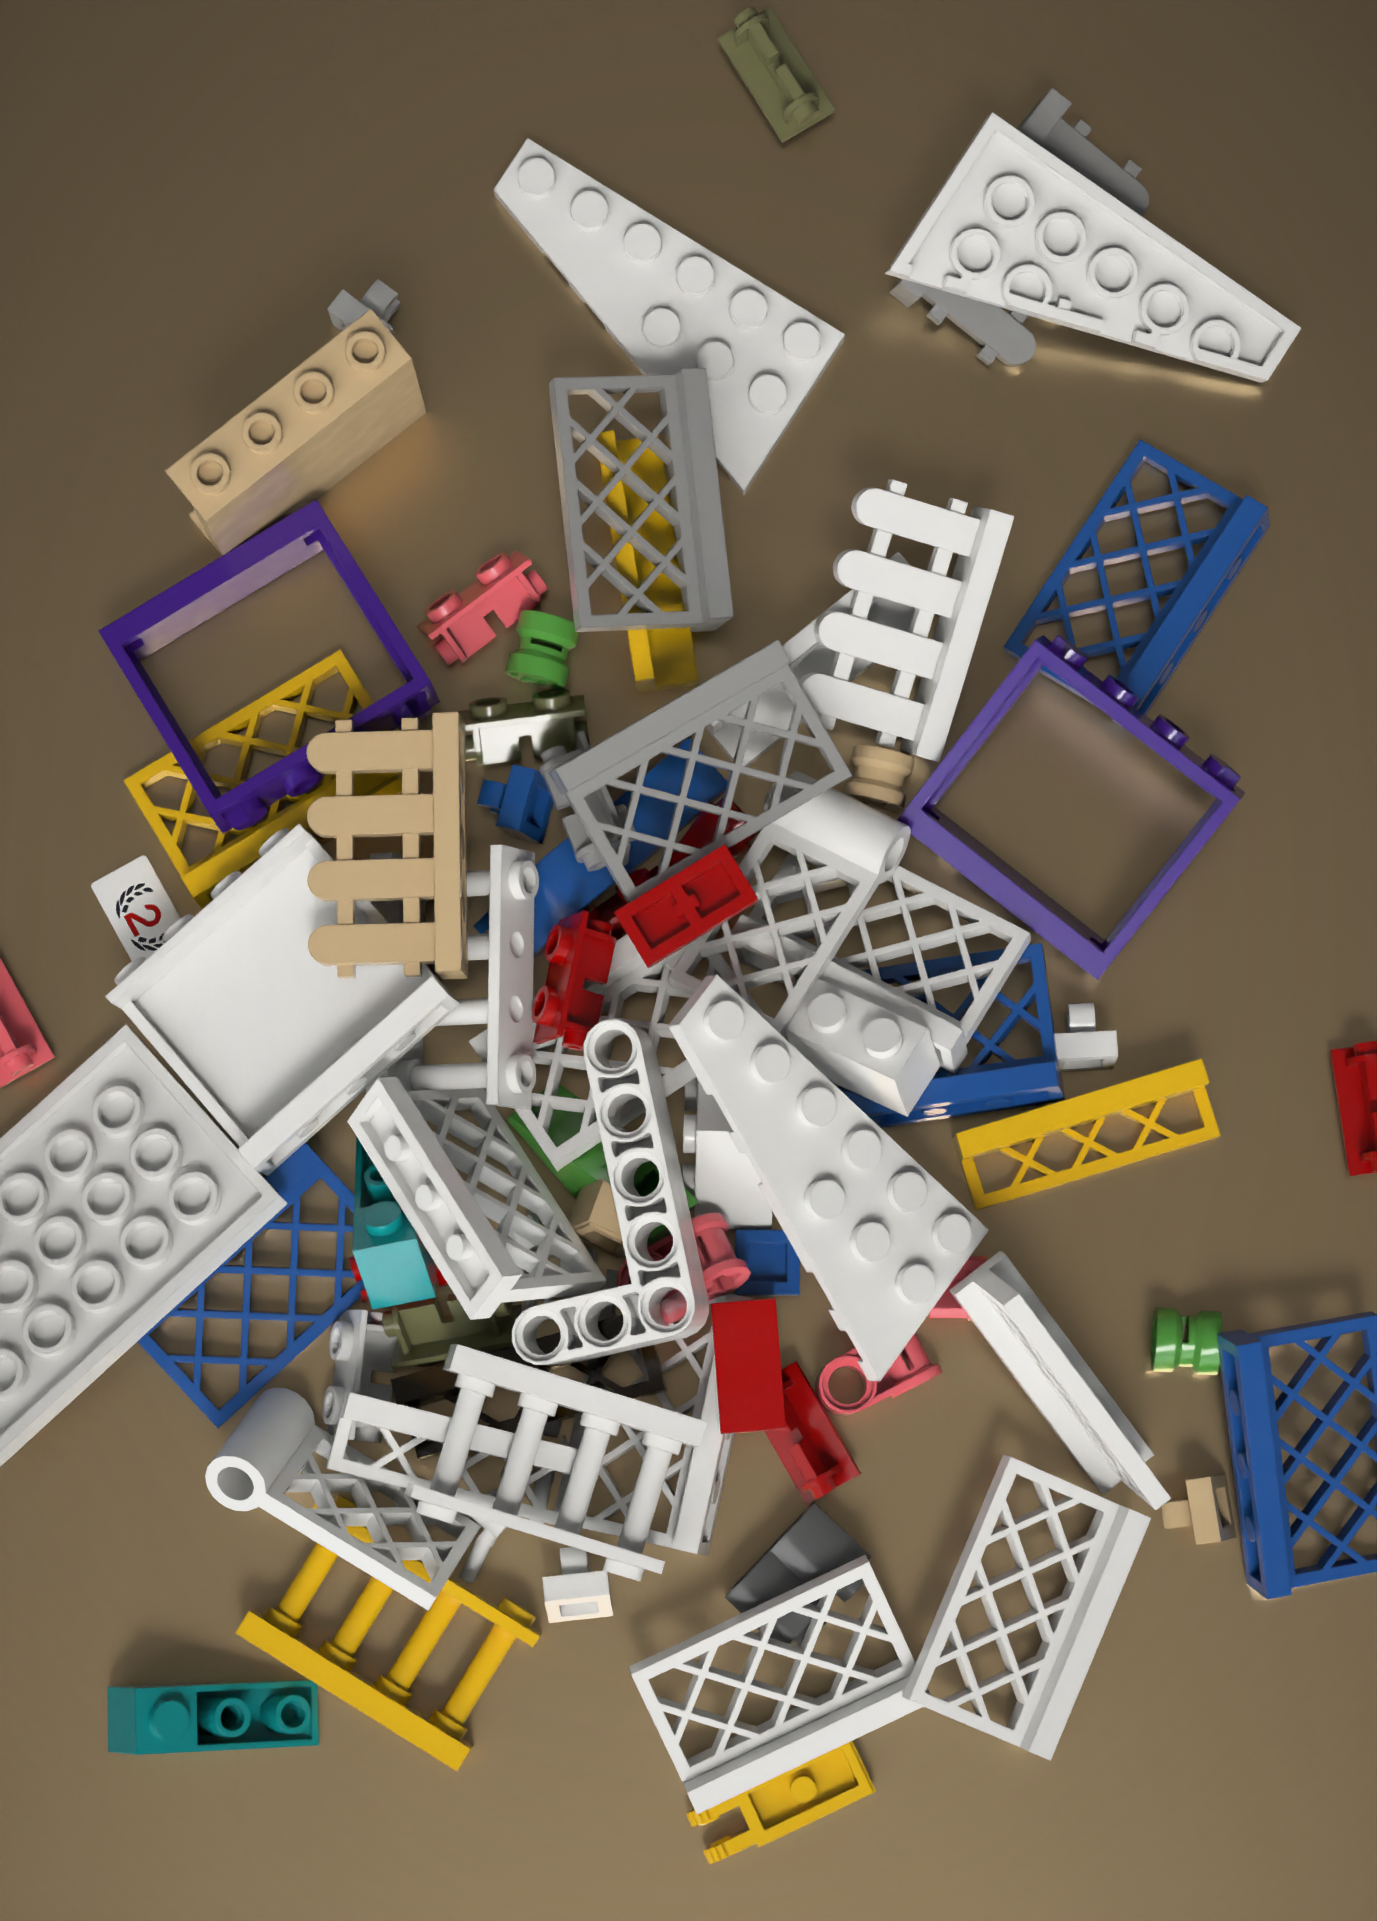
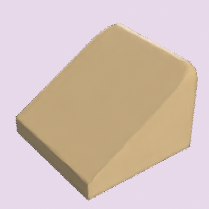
M600 1179L582 1187L568 1221L581 1241L614 1257L624 1256L625 1250L611 1185L606 1180Z

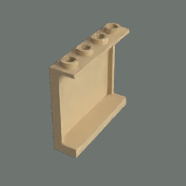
M370 309L165 470L166 474L192 504L194 511L189 514L191 520L220 556L225 555L318 499L426 414L413 360L374 311Z

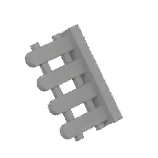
M1051 88L1039 99L1017 130L1127 207L1142 215L1149 205V194L1146 188L1135 179L1142 169L1131 160L1127 161L1121 168L1086 139L1092 128L1083 120H1078L1072 128L1061 119L1072 103L1054 88ZM901 278L889 291L891 295L907 308L923 297L933 306L926 316L937 325L947 317L983 347L976 357L987 366L996 357L1008 366H1019L1030 360L1035 353V338L1022 325L1028 315L1012 310L1008 314L1001 307Z

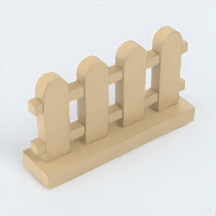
M459 712L432 713L433 730H419L418 718H401V731L354 732V722L352 720H335L336 733L318 734L311 739L307 746L308 761L316 771L322 774H336V796L318 798L310 805L307 812L308 824L317 835L324 838H336V861H322L314 865L308 874L307 883L310 891L319 900L337 902V925H324L315 929L309 937L308 950L310 955L321 965L337 966V977L339 979L356 978V966L403 964L405 977H422V964H435V972L442 979H468L465 722ZM402 772V795L354 796V774ZM420 772H433V794H420ZM434 835V858H421V836ZM402 836L403 859L355 860V837ZM434 899L435 922L421 923V900ZM403 900V923L355 924V901Z

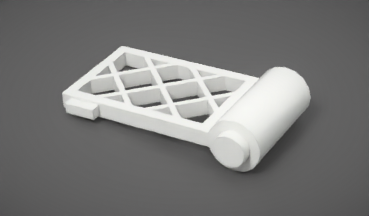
M795 771L788 777L808 784L817 781L800 771ZM774 783L771 786L764 802L765 811L768 809ZM783 786L779 802L800 790ZM830 788L767 825L759 833L740 863L739 868L749 883L755 875L758 885L751 887L758 899H762L769 925L731 935L728 921L717 926L667 957L664 964L666 968L672 970L668 977L670 985L692 995L702 982L691 976L703 957L729 951L736 978L725 980V982L735 992L739 991L740 996L749 1005L750 1002L746 989L784 979L788 997L776 1017L772 1018L754 1009L784 1037L786 1035L784 1029L817 979H820L878 885L888 880L898 867L909 843L910 827L834 788ZM773 845L797 856L801 873L764 883L760 866ZM806 861L819 868L808 871ZM840 878L856 886L846 904L819 911L812 884ZM805 887L812 913L775 923L768 897ZM834 922L826 935L824 924ZM722 927L724 937L714 940ZM817 927L821 945L814 956L786 964L779 937ZM773 939L780 966L742 976L735 949ZM802 974L793 988L790 977Z
M271 1388L264 1391L207 1466L205 1479L207 1488L213 1498L223 1506L234 1511L247 1512L260 1507L429 1611L481 1526L470 1520L471 1517L460 1512H457L453 1524L415 1513L419 1500L404 1496L406 1488L343 1472L339 1474H321L313 1454L316 1452L328 1460L334 1436L315 1425L311 1407L298 1393L286 1388ZM348 1444L346 1445L343 1459L365 1465L375 1462ZM370 1491H380L394 1500L396 1507L377 1508ZM286 1492H311L317 1508L307 1509L285 1494ZM330 1492H350L357 1508H337ZM405 1525L413 1542H393L386 1526ZM425 1525H435L457 1538V1541L433 1542ZM346 1526H366L374 1543H363L349 1534ZM422 1560L431 1582L428 1583L405 1569L402 1561Z

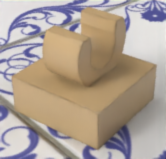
M1226 1473L1185 1480L1188 1499L1170 1501L1161 1506L1164 1530L1193 1525L1196 1545L1236 1538Z

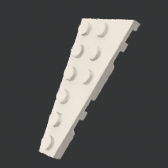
M993 112L986 117L885 272V274L1260 383L1270 378L1301 330V327Z
M527 138L494 188L495 197L537 248L546 254L568 281L569 286L583 303L585 302L605 325L606 331L643 375H675L682 368H706L716 460L744 496L844 342L845 334Z
M718 975L706 976L668 1027L705 1093L714 1096L732 1128L728 1133L739 1153H746L762 1182L758 1186L806 1272H812L832 1305L828 1311L840 1331H846L861 1357L857 1362L867 1380L881 1381L989 1229Z

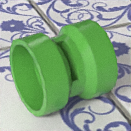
M521 611L516 627V632L520 637L519 644L515 651L509 653L505 674L531 685L549 689H565L570 673L566 659L568 652L577 646L580 632H575L574 622L544 612Z
M1156 1307L1151 1334V1371L1172 1372L1177 1367H1191L1196 1374L1216 1376L1220 1365L1217 1333H1222L1221 1312L1201 1310L1195 1316H1184L1176 1308Z

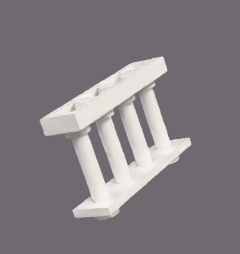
M502 844L490 845V870L467 871V897L490 895L489 934L468 935V961L489 959L488 998L457 999L460 1005L437 1026L488 1024L487 1062L423 1065L422 1038L379 1077H398L406 1091L487 1088L486 1104L514 1109H531L532 1089L536 1082V1067L532 1059L533 1021L531 1018L533 1006L534 897L539 888V875L535 866V852ZM394 852L370 853V860L403 859V854ZM403 900L371 901L390 923H403ZM421 900V923H425V903L427 900ZM374 1082L366 1088V1094L372 1087Z
M450 1344L443 1370L458 1374L455 1386L461 1389L430 1489L407 1483L404 1496L419 1500L415 1513L453 1524L457 1512L519 1530L606 1557L604 1571L640 1582L644 1569L662 1574L665 1561L642 1555L672 1454L679 1455L682 1444L700 1447L707 1422L459 1344ZM498 1386L520 1393L517 1406L523 1407L493 1507L489 1508L457 1498L455 1494L485 1397H493L495 1387ZM559 1405L582 1412L579 1425L584 1426L585 1430L554 1528L519 1517L518 1512L548 1415L555 1417ZM620 1425L645 1432L641 1444L647 1446L616 1547L580 1536L610 1435L617 1436Z

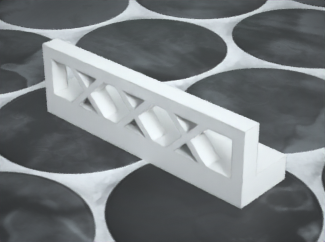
M899 551L889 559L910 566ZM855 589L850 590L823 613L839 611L848 614ZM874 595L866 620L908 632L915 607ZM820 616L782 646L791 660V663L788 665L798 681L810 672L830 674L836 651L823 647L816 640L814 626ZM855 657L848 681L853 682L875 663ZM781 683L760 695L753 721L788 731L794 705ZM748 702L731 711L728 715L744 719ZM716 720L707 725L705 729L733 762L742 727ZM751 730L742 766L749 767L783 738Z
M345 1392L326 1468L406 1488L407 1483L430 1489L432 1481L418 1478L403 1453L426 1439L439 1442L443 1446L452 1417L352 1392ZM353 1421L378 1427L392 1450L370 1465L343 1459ZM477 1424L469 1450L478 1453L466 1459L461 1475L468 1490L457 1488L455 1497L489 1508L493 1507L496 1495L490 1496L480 1493L466 1469L489 1455L503 1458L507 1462L515 1433ZM389 1430L415 1437L398 1446ZM544 1440L540 1441L533 1466L540 1468L530 1474L524 1493L531 1505L521 1503L518 1516L556 1525L559 1512L543 1509L529 1484L551 1471L571 1475L578 1449ZM396 1458L405 1474L380 1467Z

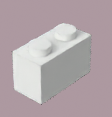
M817 979L784 1029L789 1042L831 1082L906 1117L909 1116L941 1066L927 1027L820 979Z

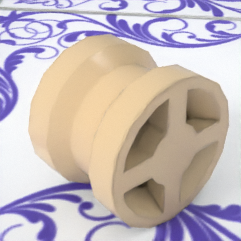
M855 745L851 756L855 772L853 778L845 783L843 793L870 807L893 811L904 810L907 796L902 790L905 777L912 774L915 759L890 749L869 745Z

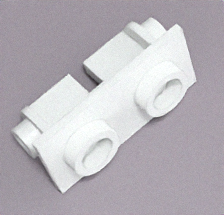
M346 1310L340 1316V1321L335 1322L332 1327L329 1352L331 1358L335 1360L333 1386H329L324 1395L322 1415L324 1423L328 1424V1433L333 1436L345 1392L391 1402L392 1385L370 1383L371 1371L394 1373L395 1370L391 1369L390 1361L397 1336H386L382 1324L383 1313L369 1312L368 1314V1310ZM353 1421L348 1440H354L355 1438L357 1441L381 1443L382 1433L378 1427Z

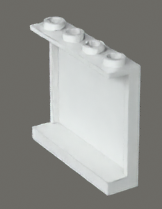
M300 824L291 831L288 828H284L272 835L261 846L259 850L260 859L243 874L240 871H236L219 882L211 892L213 901L195 917L192 914H187L173 923L163 935L162 939L165 943L148 959L139 957L126 965L114 980L117 986L105 996L111 1004L121 1008L237 1143L239 1146L237 1151L251 1168L267 1176L460 1005V1002L426 964H422V977H405L403 964L356 966V978L339 979L337 977V966L321 965L310 955L308 940L311 933L320 926L337 925V902H324L315 897L308 887V874L317 863L335 861V859L314 835ZM355 901V924H390L371 901Z

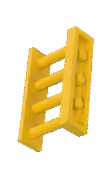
M338 1494L334 1501L337 1508H357L354 1502ZM346 1526L350 1535L364 1543H374L366 1526ZM316 1542L277 1607L269 1606L265 1614L256 1609L249 1610L235 1633L453 1770L458 1771L474 1746L463 1739L468 1730L463 1724L515 1639L518 1638L531 1647L536 1645L542 1635L531 1628L536 1616L506 1597L502 1598L497 1607L449 1577L429 1611L425 1612L387 1676L380 1674L375 1683L352 1670L358 1661L353 1655L394 1589L371 1576L331 1642L324 1640L320 1648L315 1647L298 1636L299 1631L303 1627L298 1621L338 1558L337 1554ZM422 1560L402 1561L405 1569L428 1583L431 1582ZM462 1603L493 1622L494 1626L443 1709L440 1711L435 1708L429 1718L408 1705L409 1700L413 1696L408 1690Z

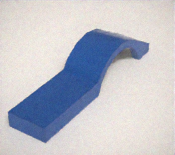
M688 737L677 748L689 751L692 741ZM667 755L645 775L642 786L678 796L687 759ZM696 762L686 798L707 804L709 801L714 803L725 793L728 781L715 767ZM626 791L613 802L614 806L624 804L627 808L631 792ZM640 794L633 820L635 832L666 840L675 803ZM684 806L677 834L697 818L702 811ZM568 838L535 865L539 875V888L534 897V959L545 949L549 933L558 924L560 919L582 911L616 883L607 867L589 872L585 863H578ZM637 840L629 842L631 845L628 864L624 866L628 875L636 871L662 847ZM489 911L474 925L479 934H487L489 932Z

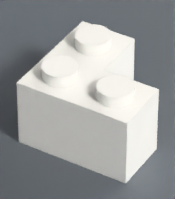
M694 1078L685 1084L684 1111H697V1115L684 1114L683 1153H695L696 1164L683 1163V1182L687 1190L698 1201L695 1205V1217L707 1213H720L724 1215L729 1229L772 1230V1210L758 1186L762 1182L746 1153L740 1154L728 1133L732 1128L714 1096L707 1095L698 1078Z

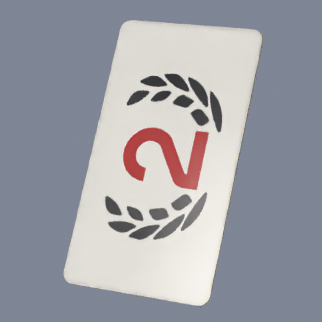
M144 855L98 879L91 885L94 894L131 961L139 957L148 959L165 943L162 938L167 929L180 919L151 863Z

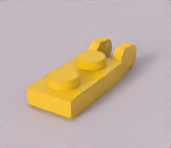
M850 1741L699 1814L696 1813L695 1809H692L686 1813L691 1827L703 1826L718 1819L721 1814L735 1807H740L749 1828L732 1836H724L710 1843V1846L703 1853L708 1863L712 1864L754 1844H757L759 1848L876 1792L853 1741Z

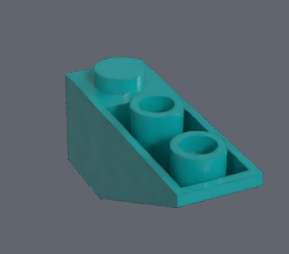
M356 1137L352 1251L372 1310L435 1298L436 1264Z
M311 1680L107 1686L108 1752L147 1755L319 1745L318 1685Z

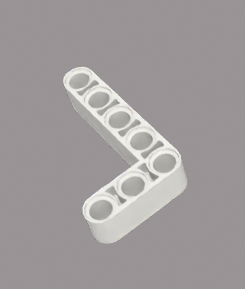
M618 1019L604 1020L596 1024L587 1033L584 1041V1059L631 1284L545 1303L524 1310L517 1317L513 1325L512 1343L516 1353L523 1360L534 1365L563 1366L686 1338L697 1333L705 1325L709 1315L706 1286L655 1046L651 1037L643 1029ZM626 1034L632 1043L631 1057L625 1065L613 1068L607 1059L608 1046L615 1037ZM633 1098H640L646 1108L645 1120L637 1130L627 1132L620 1122L622 1107L627 1101ZM652 1161L659 1171V1183L651 1194L642 1197L636 1192L633 1177L641 1164ZM665 1225L672 1234L673 1246L671 1252L664 1259L655 1261L647 1250V1239L654 1228ZM678 1289L685 1297L687 1310L684 1318L679 1323L670 1326L663 1320L660 1313V1304L663 1297L669 1291ZM613 1303L622 1312L623 1327L615 1338L607 1340L600 1333L598 1318L601 1311ZM552 1318L559 1326L561 1339L553 1352L545 1354L538 1347L536 1332L544 1320Z

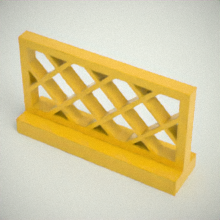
M340 649L189 740V743L203 766L208 751L220 743L242 747L234 778L208 773L216 786L232 790L245 782L253 750L286 757L299 749L307 717L335 723V720H347L354 716L357 702L362 710L374 702ZM339 672L349 687L343 711L338 712L311 706L316 685ZM302 694L300 703L291 702ZM275 710L296 714L288 745L256 739L263 717ZM247 728L245 736L237 735V733ZM172 752L123 780L179 872L190 894L201 909H204L213 901L211 892L217 884L233 872L240 871L243 874L261 858L259 854L261 846L281 829L288 828L291 831L300 824L313 834L321 844L331 839L321 837L311 829L307 821V812L310 805L318 798L336 796V774H325L322 786L309 794L304 793L296 797L286 795L271 805L268 819L257 826H250L242 830L232 828L222 834L212 818L190 814L196 791L189 780L186 784L179 811L154 806L144 789L164 777L172 776L188 780ZM402 772L354 774V796L402 795ZM284 800L294 802L282 810ZM162 819L176 822L172 835ZM187 824L219 831L213 852L190 866L180 850ZM230 833L240 835L232 841L228 842Z

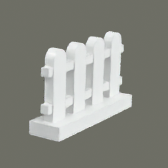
M888 479L885 490L873 487L864 488L852 500L851 509L854 518L859 523L874 528L867 552L848 549L841 552L833 563L835 579L841 585L855 589L848 614L839 611H827L817 619L814 626V634L819 644L836 651L830 674L810 672L801 677L798 682L826 729L833 730L836 718L878 730L875 743L894 748L897 736L902 737L901 750L915 756L940 762L1015 516L988 508L973 506L971 516L969 517L965 515L968 502L949 497L946 509L904 497L907 484ZM892 534L934 546L927 571L885 558ZM954 552L959 555L952 578L946 577ZM874 595L915 607L908 632L866 620ZM934 614H938L940 618L932 640L927 638ZM855 657L897 669L890 693L848 681ZM918 675L921 676L915 700L913 701L909 699L915 676Z

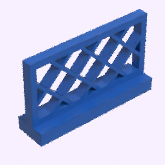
M1140 439L1004 645L1005 652L1020 660L1029 649L1025 643L1036 626L1063 620L1067 640L1076 646L1070 618L1107 609L1114 640L1079 649L1088 658L1116 651L1121 670L1117 679L1137 694L1139 699L1134 706L1147 715L1270 527L1268 507L1248 495L1244 499L1240 498ZM1144 462H1147L1168 475L1172 494L1135 502L1131 482ZM1176 480L1190 487L1191 490L1179 492ZM1126 491L1128 504L1115 507ZM1208 498L1227 509L1215 528L1188 533L1182 504ZM1175 506L1182 536L1145 544L1138 514ZM1131 516L1138 546L1101 554L1097 534L1104 523ZM1092 543L1094 556L1081 559ZM1205 543L1196 558H1194L1192 545ZM1185 547L1189 568L1182 579L1154 586L1148 556ZM1141 558L1148 588L1110 596L1104 566ZM1097 568L1104 598L1067 606L1063 585L1069 576L1073 573ZM1171 595L1160 611L1157 598ZM1058 596L1060 608L1047 611L1055 597ZM1150 599L1155 620L1148 631L1120 638L1113 608ZM1137 647L1126 663L1123 650ZM1046 666L1040 670L1039 673L1093 704Z
M1042 943L1028 945L1017 964L1031 962L1033 985L1018 1004L1001 992L998 993L994 1000L1010 1010L1011 1013L990 1040L975 1030L971 1038L980 1044L983 1049L969 1067L958 1068L955 1074L939 1067V1071L935 1073L908 1117L846 1088L836 1087L880 1128L1065 1100L1063 1078L1057 1056ZM1006 948L969 954L972 967L999 960ZM961 955L923 961L928 978L965 969ZM916 962L878 968L881 981L887 984L896 983L902 986L910 984V980L920 979ZM871 969L862 970L872 975ZM988 977L976 980L979 991ZM970 992L954 1014L937 1001H935L937 1010L961 1021L974 999L972 992ZM925 994L914 996V998L927 1004ZM1035 999L1038 1019L1027 1012ZM1021 1018L1040 1032L1043 1056L1016 1060L999 1048V1045ZM992 1054L1003 1061L985 1064Z
M307 1142L270 1175H262L288 1204L137 1341L217 1428L226 1422L360 1299V1291L365 1289L363 1280L354 1283L342 1294V1277L354 1278L351 1269H343L344 1232H353V1224H345V1209L347 1206L354 1213V1194ZM320 1178L338 1196L337 1224L299 1222L300 1196ZM293 1204L292 1222L274 1221ZM264 1229L291 1230L290 1267L252 1266L253 1239ZM299 1230L337 1232L335 1269L297 1267ZM245 1247L244 1265H226ZM216 1273L244 1274L242 1311L204 1309L205 1283ZM251 1274L289 1275L288 1312L250 1311ZM297 1276L335 1277L334 1303L322 1314L295 1313ZM197 1291V1309L179 1308ZM169 1316L196 1317L195 1354L167 1353L150 1333ZM203 1318L242 1319L240 1356L202 1354ZM249 1319L287 1321L286 1347L275 1357L248 1356ZM295 1321L312 1322L294 1339ZM176 1362L194 1363V1379L192 1380ZM201 1363L240 1365L239 1390L219 1408L200 1389ZM247 1365H265L246 1383Z
M1369 1311L1247 1333L1242 1329L1217 1333L1247 1585L1268 1600L1292 1595L1291 1588L1377 1572V1553L1361 1556L1347 1546L1369 1515L1377 1519V1510L1374 1509L1377 1505V1481L1363 1500L1340 1483L1362 1452L1377 1462V1314ZM1362 1331L1364 1353L1348 1374L1325 1356L1341 1334ZM1321 1338L1314 1348L1305 1342ZM1295 1343L1307 1352L1309 1356L1290 1382L1285 1385L1272 1375L1269 1347ZM1320 1363L1344 1380L1322 1411L1298 1394ZM1365 1374H1367L1368 1389L1360 1383ZM1273 1385L1282 1391L1276 1401ZM1355 1389L1370 1400L1371 1417L1356 1437L1333 1421V1418ZM1293 1400L1317 1417L1295 1448L1279 1438L1278 1420ZM1328 1426L1351 1443L1329 1474L1306 1458V1455ZM1373 1437L1375 1451L1367 1446ZM1281 1449L1290 1454L1283 1464ZM1301 1463L1324 1480L1302 1511L1287 1501L1285 1484ZM1335 1489L1358 1505L1336 1537L1313 1520ZM1288 1511L1297 1517L1291 1526ZM1310 1526L1330 1541L1331 1544L1316 1565L1295 1569L1293 1546L1307 1527ZM1342 1552L1351 1557L1350 1559L1336 1561Z

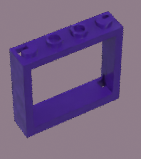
M317 499L98 631L222 834L232 828L242 830L254 825L267 813L266 807L286 795L296 797L310 791L321 781L322 773L316 771L309 763L306 753L309 744L307 743L221 795L140 662L155 651L319 552L324 551L406 682L405 685L347 719L354 722V732L393 731L397 728L401 730V718H418L420 724L430 715L431 707L440 702L430 679ZM335 727L326 733H336Z
M1043 635L1035 639L897 820L908 825L911 829L910 834L1098 980L1246 792L1236 785L1241 776L1227 763L1213 754H1210L1206 760H1203L1185 746L1190 737L1178 725L1161 714L1153 721L1136 708L1134 704L1139 697L1128 686L1112 675H1108L1102 681L1086 669L1083 665L1088 657L1074 644L1060 635H1057L1053 642ZM1044 666L1216 799L1105 940L936 808V805Z

